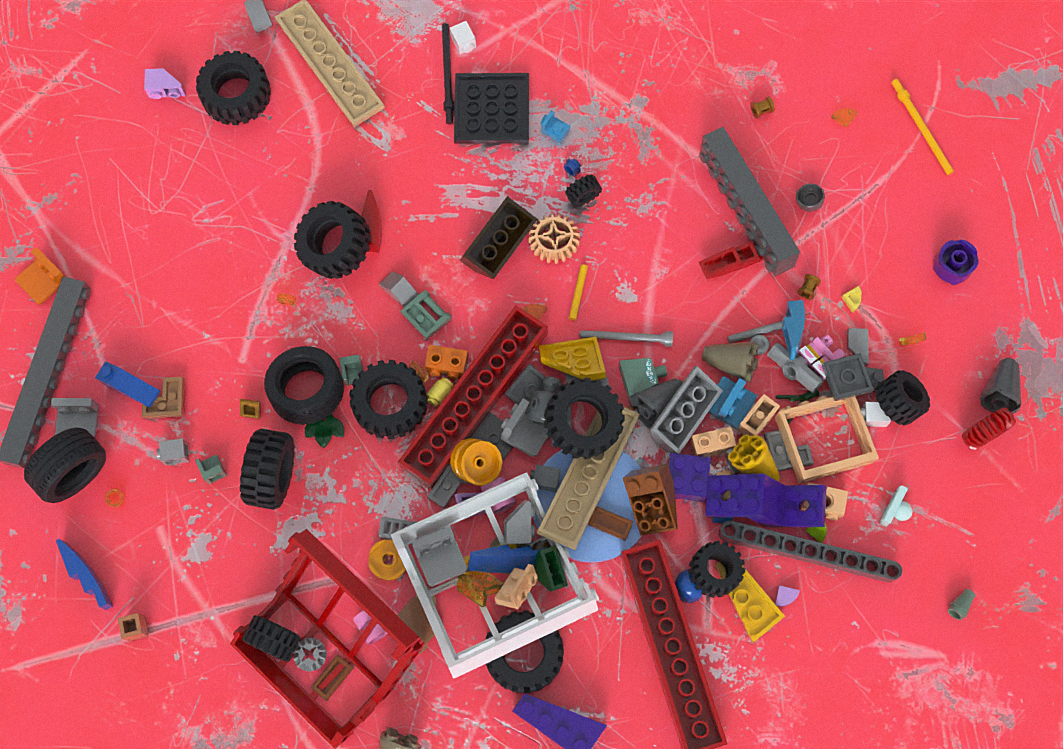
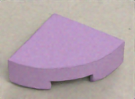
M779 585L775 605L783 607L791 604L797 598L800 590Z

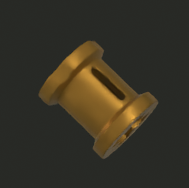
M769 96L761 102L751 103L753 116L757 119L760 118V115L775 111L774 103Z
M806 274L805 281L797 293L805 299L812 300L815 297L814 292L817 286L820 285L821 280L812 274Z

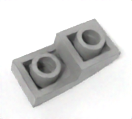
M263 0L244 1L256 33L273 26Z

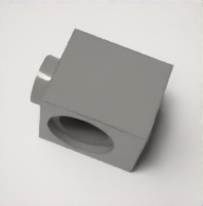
M183 438L159 442V448H157L158 460L166 466L189 462L188 443Z

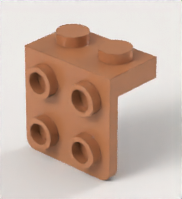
M413 597L397 616L425 643L419 652L420 654L428 647V642L435 634L420 600Z

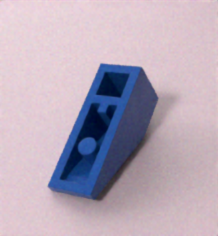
M106 361L95 377L106 387L151 408L161 392L157 388Z

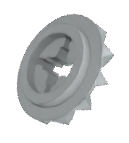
M305 638L298 643L294 651L293 660L300 669L309 672L315 671L324 664L327 651L320 640ZM304 648L309 651L315 649L313 656L316 660L305 659L306 653Z

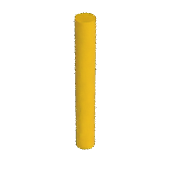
M583 264L580 266L569 320L572 321L577 319L588 266Z

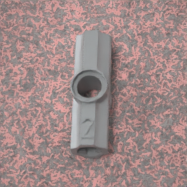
M777 342L768 352L767 356L782 367L786 378L789 380L796 379L810 392L814 393L824 382L820 376L809 368L808 362L804 357L797 355L794 360H790L788 350Z

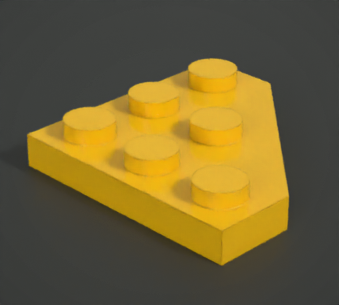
M597 337L539 345L541 363L582 380L584 378H590L591 380L606 378V371Z

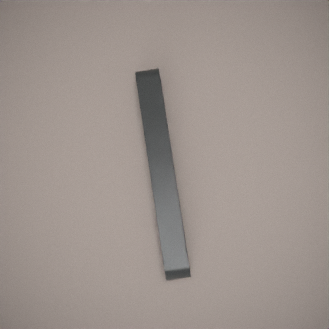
M726 521L719 530L720 538L728 543L891 583L902 575L901 565L892 560L735 521ZM724 528H732L734 530V535H726L724 532ZM744 533H752L754 535V540H746L744 537ZM764 538H772L774 540V545L768 546L765 543ZM785 542L792 543L794 551H788L785 548ZM805 547L812 548L814 556H808L805 552ZM831 552L834 555V561L827 560L825 553ZM846 557H851L855 565L849 566L846 563ZM867 562H871L875 566L874 572L867 569ZM887 567L894 569V577L888 575Z

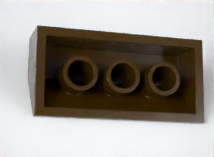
M507 196L459 261L474 272L494 280L538 219Z

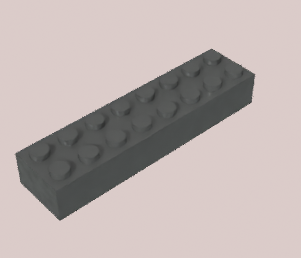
M721 127L704 135L699 153L700 159L708 166L710 176L716 179L718 189L721 194H725L730 209H734L736 212V218L739 224H743L748 239L755 242V249L758 255L764 257L766 269L772 272L775 277L794 268L800 250L725 128Z

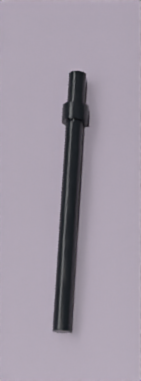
M444 23L442 24L445 89L443 109L446 112V124H453V111L455 107L454 101H452L449 24Z

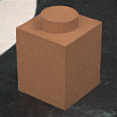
M136 613L118 618L121 639L132 641L149 636L144 615Z

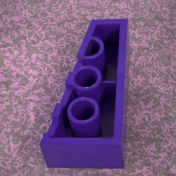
M524 693L513 710V713L563 749H592L607 726Z

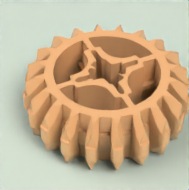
M551 213L550 218H548L544 214L543 221L538 218L537 224H534L532 227L533 230L529 231V236H531L528 238L531 244L530 249L535 250V256L540 255L541 261L547 258L548 264L551 260H554L555 264H557L558 259L565 262V256L571 259L572 253L577 252L576 247L580 244V241H578L580 234L577 233L578 227H573L574 221L568 222V216L562 219L560 213L557 217H554V214ZM550 228L548 232L540 235L545 229ZM553 232L556 237V244H554V240H552ZM566 242H568V244L565 247L558 249V247L561 244H566ZM544 245L550 246L552 250L545 248Z

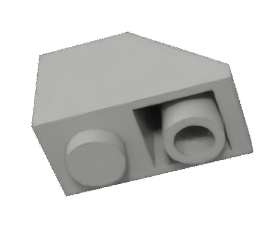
M523 500L504 520V542L506 544L531 543V538L535 537L534 525H531V517H534L535 509L534 505H531V501Z

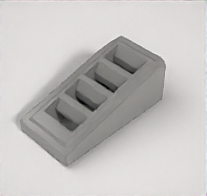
M381 517L379 538L392 540L391 534L395 532L396 525H399V530H402L404 526L408 527L417 522ZM387 524H391L389 534L386 533Z

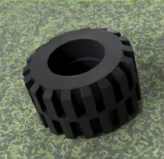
M898 370L876 387V399L880 408L886 416L899 425H909L929 411L930 397L919 379L910 372Z
M714 541L713 544L709 542L702 546L693 555L689 563L691 568L688 570V573L692 575L691 583H696L694 588L696 590H703L701 592L703 595L709 593V597L712 598L716 595L718 598L723 597L725 594L727 595L732 592L744 578L742 575L745 573V568L742 566L745 562L744 559L740 560L739 558L741 553H736L733 545L728 547L727 542L720 544V541ZM708 560H717L725 567V579H717L709 573L707 568Z
M259 615L253 616L242 637L245 643L284 662L290 661L301 639L298 634Z

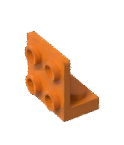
M35 247L31 251L36 257L33 259L34 262L14 280L38 305H41L58 290L62 277L65 276Z

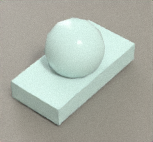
M901 485L895 490L879 521L880 525L887 527L893 517L900 521L910 519L913 513L912 507L908 502L902 501L908 488Z

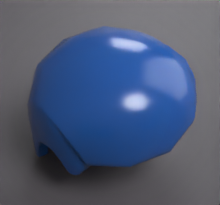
M686 569L678 574L675 585L680 600L685 603H693L702 597L703 594L701 592L703 590H696L694 588L696 583H691L692 575H689V569Z

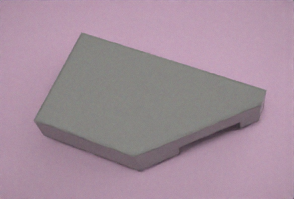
M848 328L847 349L852 354L861 353L865 366L869 364L868 329Z

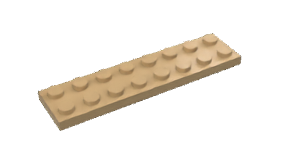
M301 0L275 16L276 22L353 127H356L385 108L382 101L307 0Z
M624 408L622 414L625 415V421L622 423L623 431L619 435V439L607 451L597 457L592 456L590 459H584L583 457L573 459L537 534L576 550L640 417L639 413ZM598 411L585 436H593L601 429L602 420Z

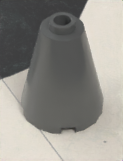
M1005 358L999 361L980 394L981 406L986 410L994 413L1001 408H1007L1012 414L1020 410V368L1014 359Z
M674 378L635 393L630 400L632 408L636 407L637 413L640 414L639 420L651 428L683 381Z

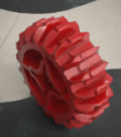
M1001 408L967 429L962 434V438L970 450H976L1012 428L1016 420L1011 411L1007 408Z

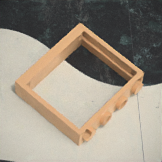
M822 396L812 403L804 401L799 403L797 407L791 408V406H786L783 409H779L775 416L798 484L873 464L879 459L855 396L839 401H834L833 397ZM844 404L863 455L805 470L787 420Z

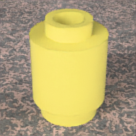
M444 377L437 380L426 394L428 397L427 401L434 407L440 406L453 389V383Z

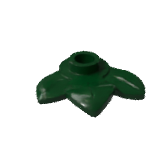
M332 413L327 416L325 421L310 423L305 427V437L311 438L315 436L317 443L323 448L328 445L332 435L344 437L343 424L340 420L333 418Z

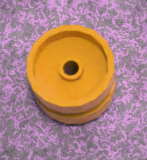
M468 438L455 446L451 453L450 464L457 478L474 485L483 486L491 483L498 477L502 468V457L498 448L492 443Z

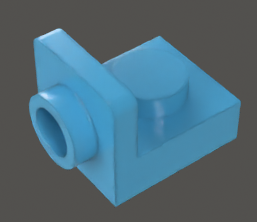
M552 110L548 115H544L540 123L542 133L559 143L562 142L570 130V125L556 118L555 112Z

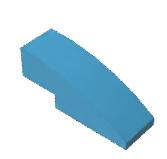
M803 300L788 301L786 317L783 318L782 332L790 360L795 359L802 342L805 323Z

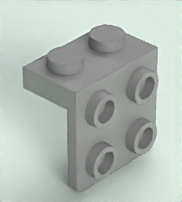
M523 398L519 405L515 403L510 412L511 418L506 417L501 428L504 430L500 439L529 456L536 457L548 437L546 434L548 429L528 419V414L525 412L530 402Z
M450 526L440 528L428 536L418 537L414 542H411L429 586L433 587L467 572V566Z

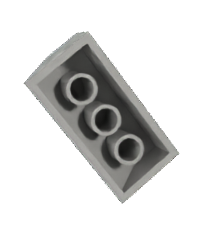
M694 366L650 428L653 440L666 452L677 454L681 452L723 392L698 366Z

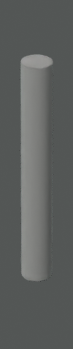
M783 320L727 336L728 342L734 343L754 337L755 335H762L782 329Z

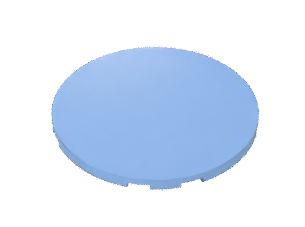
M562 450L555 453L543 465L560 469L557 491L574 459L572 454L568 453L565 455L561 453ZM625 452L622 453L597 506L633 521L626 541H623L587 525L576 550L566 547L570 558L573 560L589 563L608 561L620 556L621 551L630 549L641 538L623 482V477L633 470L641 469V467ZM536 490L546 515L556 492ZM535 513L533 520L538 530L540 522Z

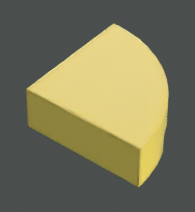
M857 286L841 297L852 313L857 310L861 303L862 292L860 287Z

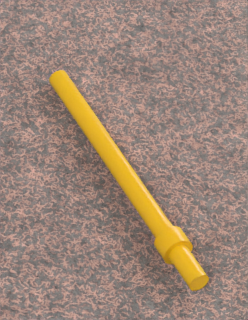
M898 79L893 80L891 84L898 93L899 101L904 103L946 174H952L954 170L910 100V94L907 90H904Z

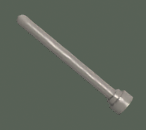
M587 330L579 332L581 338L597 337V339L661 342L665 347H672L673 331H665L661 335Z

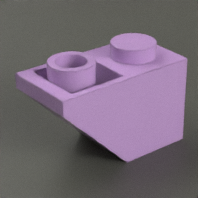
M145 69L144 90L149 98L160 99L161 97L178 98L186 96L182 84L165 69Z

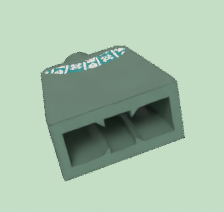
M651 358L619 361L618 367L628 401H631L630 399L635 393L658 385V378L667 376L665 365L654 367Z

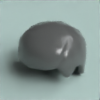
M809 183L803 185L796 192V201L798 206L804 211H817L824 204L825 193L820 186Z

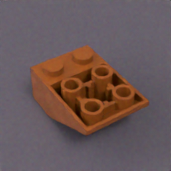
M668 464L633 470L623 477L640 536L678 529L674 482Z

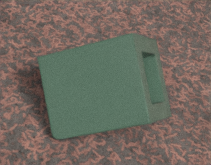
M359 354L339 358L345 386L352 385L354 379L358 380V373L363 370Z
M217 455L201 461L199 458L195 460L204 481L208 484L227 476Z

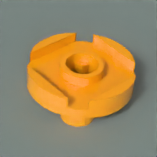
M381 540L371 548L369 567L379 579L385 581L396 580L407 571L393 540ZM386 555H388L389 557L392 555L394 556L393 563L391 565L389 563L386 565L384 564V562L386 561L384 557Z

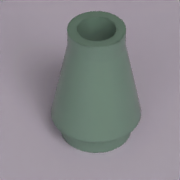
M964 589L948 605V613L957 620L966 618L976 596L975 593L969 589Z

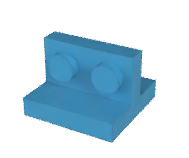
M723 376L718 383L723 392L708 413L737 430L758 395L744 388L746 381L739 378L737 383Z

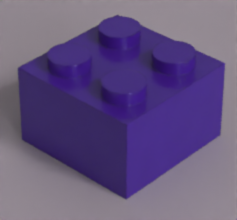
M670 453L668 465L674 482L675 499L705 502L711 458Z

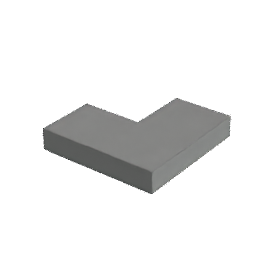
M780 431L764 433L765 441L778 471L793 469ZM809 444L797 446L803 467L813 465Z

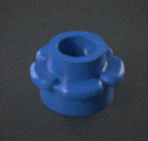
M576 159L566 160L564 169L569 175L575 176L581 172V165Z

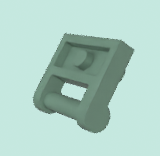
M424 290L400 312L428 340L442 326L449 323L452 316L446 313L430 297L431 294L427 290ZM425 302L440 319L436 321L421 306V303Z

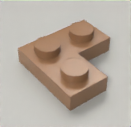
M163 378L162 396L156 398L151 408L142 404V417H183L184 378Z

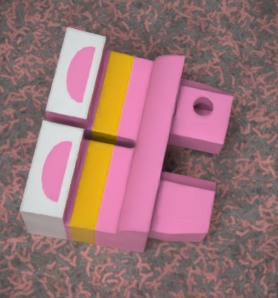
M825 335L820 339L818 337L797 353V355L807 360L809 368L824 381L826 376L822 367L823 362L846 357V354L840 348L834 353L828 349L834 343L829 335Z

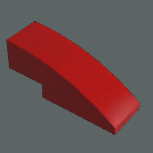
M368 190L361 216L366 220V224L370 229L368 233L371 235V242H368L370 246L369 251L379 253L382 234L381 218L373 192Z

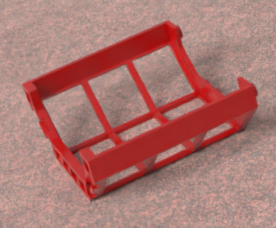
M306 529L301 533H294L289 538V545L285 552L289 554L295 549L300 548V555L291 563L292 568L284 575V582L276 588V595L273 600L258 615L269 619L289 600L314 625L300 641L305 638H312L320 631L346 656L344 660L347 663L352 662L378 690L341 727L315 701L319 694L313 691L309 695L283 669L289 661L284 662L280 660L277 663L269 654L242 640L249 624L244 627L240 626L234 631V638L230 644L336 749L354 733V729L361 722H364L374 711V708L391 693L425 643ZM312 561L339 586L319 619L292 595ZM344 592L372 618L351 651L324 626V623ZM377 623L398 643V646L391 654L397 660V663L383 683L356 657ZM340 663L317 688L323 691L345 666Z

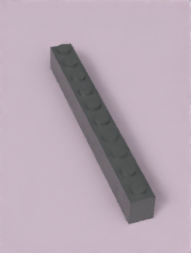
M62 277L0 447V462L3 464L24 469L32 456L34 446L38 443V434L40 428L45 423V414L51 406L53 392L58 387L60 372L65 368V359L71 351L73 336L77 334L79 319L84 315L86 300L91 295V288L85 281Z

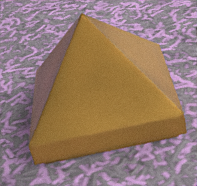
M240 399V416L260 419V401Z

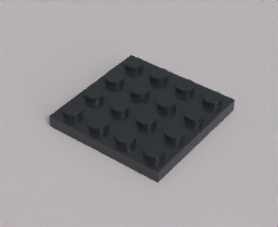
M455 73L454 144L529 143V73Z

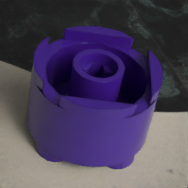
M966 240L948 241L936 255L933 270L943 281L957 285L967 280L977 268L979 263L978 252Z

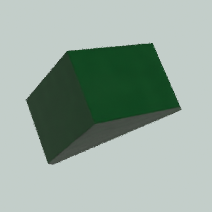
M556 546L537 551L534 564L538 577L537 580L550 592L568 586Z

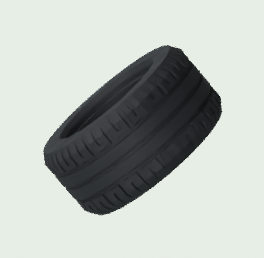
M312 346L291 348L277 356L266 371L264 389L273 409L281 418L293 424L307 425L317 423L331 415L342 400L344 383L335 360L327 352ZM315 371L324 376V383L321 389L308 399L294 400L285 395L288 381L300 372Z
M75 427L64 430L47 440L33 453L25 465L24 480L43 501L49 503L64 501L81 491L98 475L105 464L106 451L86 429Z

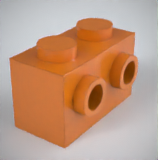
M429 345L424 366L426 373L434 377L445 375L449 379L459 380L467 369L468 351Z

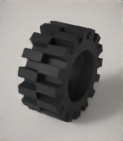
M591 174L590 176H582L579 180H575V183H571L570 187L566 188L565 194L573 207H579L580 205L584 206L585 203H590V200L593 201L595 197H598L599 193L602 192V187L596 177Z

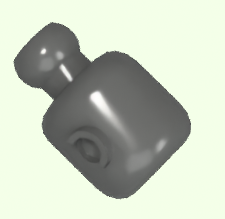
M550 376L544 378L543 390L533 393L528 410V419L544 426V421L546 420L544 413L548 406L547 404L554 393L562 386L560 379Z

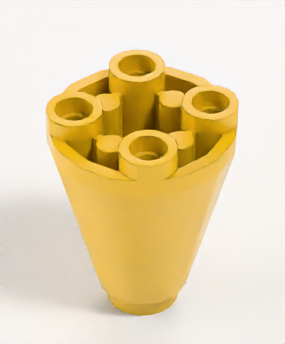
M743 435L739 439V443L728 455V459L734 468L744 474H766L779 482V471L764 438L758 435Z

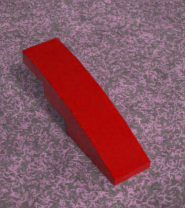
M750 241L737 248L733 246L701 260L699 265L706 279H711L763 261L764 257L758 255L755 249V242L752 243Z

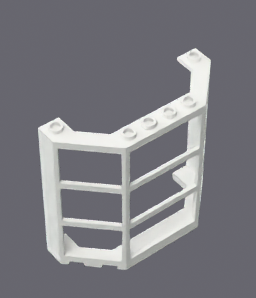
M527 472L391 534L453 679L598 611L596 603L599 601L598 595L594 588L590 590L583 578H578L577 574L579 572L575 563H570L568 560L570 555L565 546L561 547L559 543L546 537H542L525 546L532 547L536 542L546 539L551 547L556 546L563 570L577 597L541 613L529 591L526 599L535 617L508 630L498 633L472 578L483 572L469 571L467 569L466 573L430 590L427 589L408 547L418 537L433 534L440 528H447L454 523L485 510L500 545L506 544L491 506L526 491L531 504L534 505L536 516L541 525L545 513L536 493V490H539L535 479H530ZM467 580L493 637L456 654L431 597Z

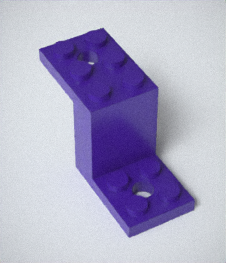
M766 474L709 475L705 516L748 517L767 528L825 527L827 486H785ZM727 491H730V492H731V497H730V499L727 500V501H724V499H723L724 494H725ZM808 501V509L801 511V504Z

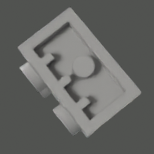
M52 398L51 406L58 411L55 435L64 430L78 427L86 429L95 438L99 404L92 398Z

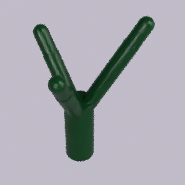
M816 390L814 393L808 391L802 395H776V399H790L791 402L800 401L799 403L819 396V391ZM793 418L787 420L788 424H790Z

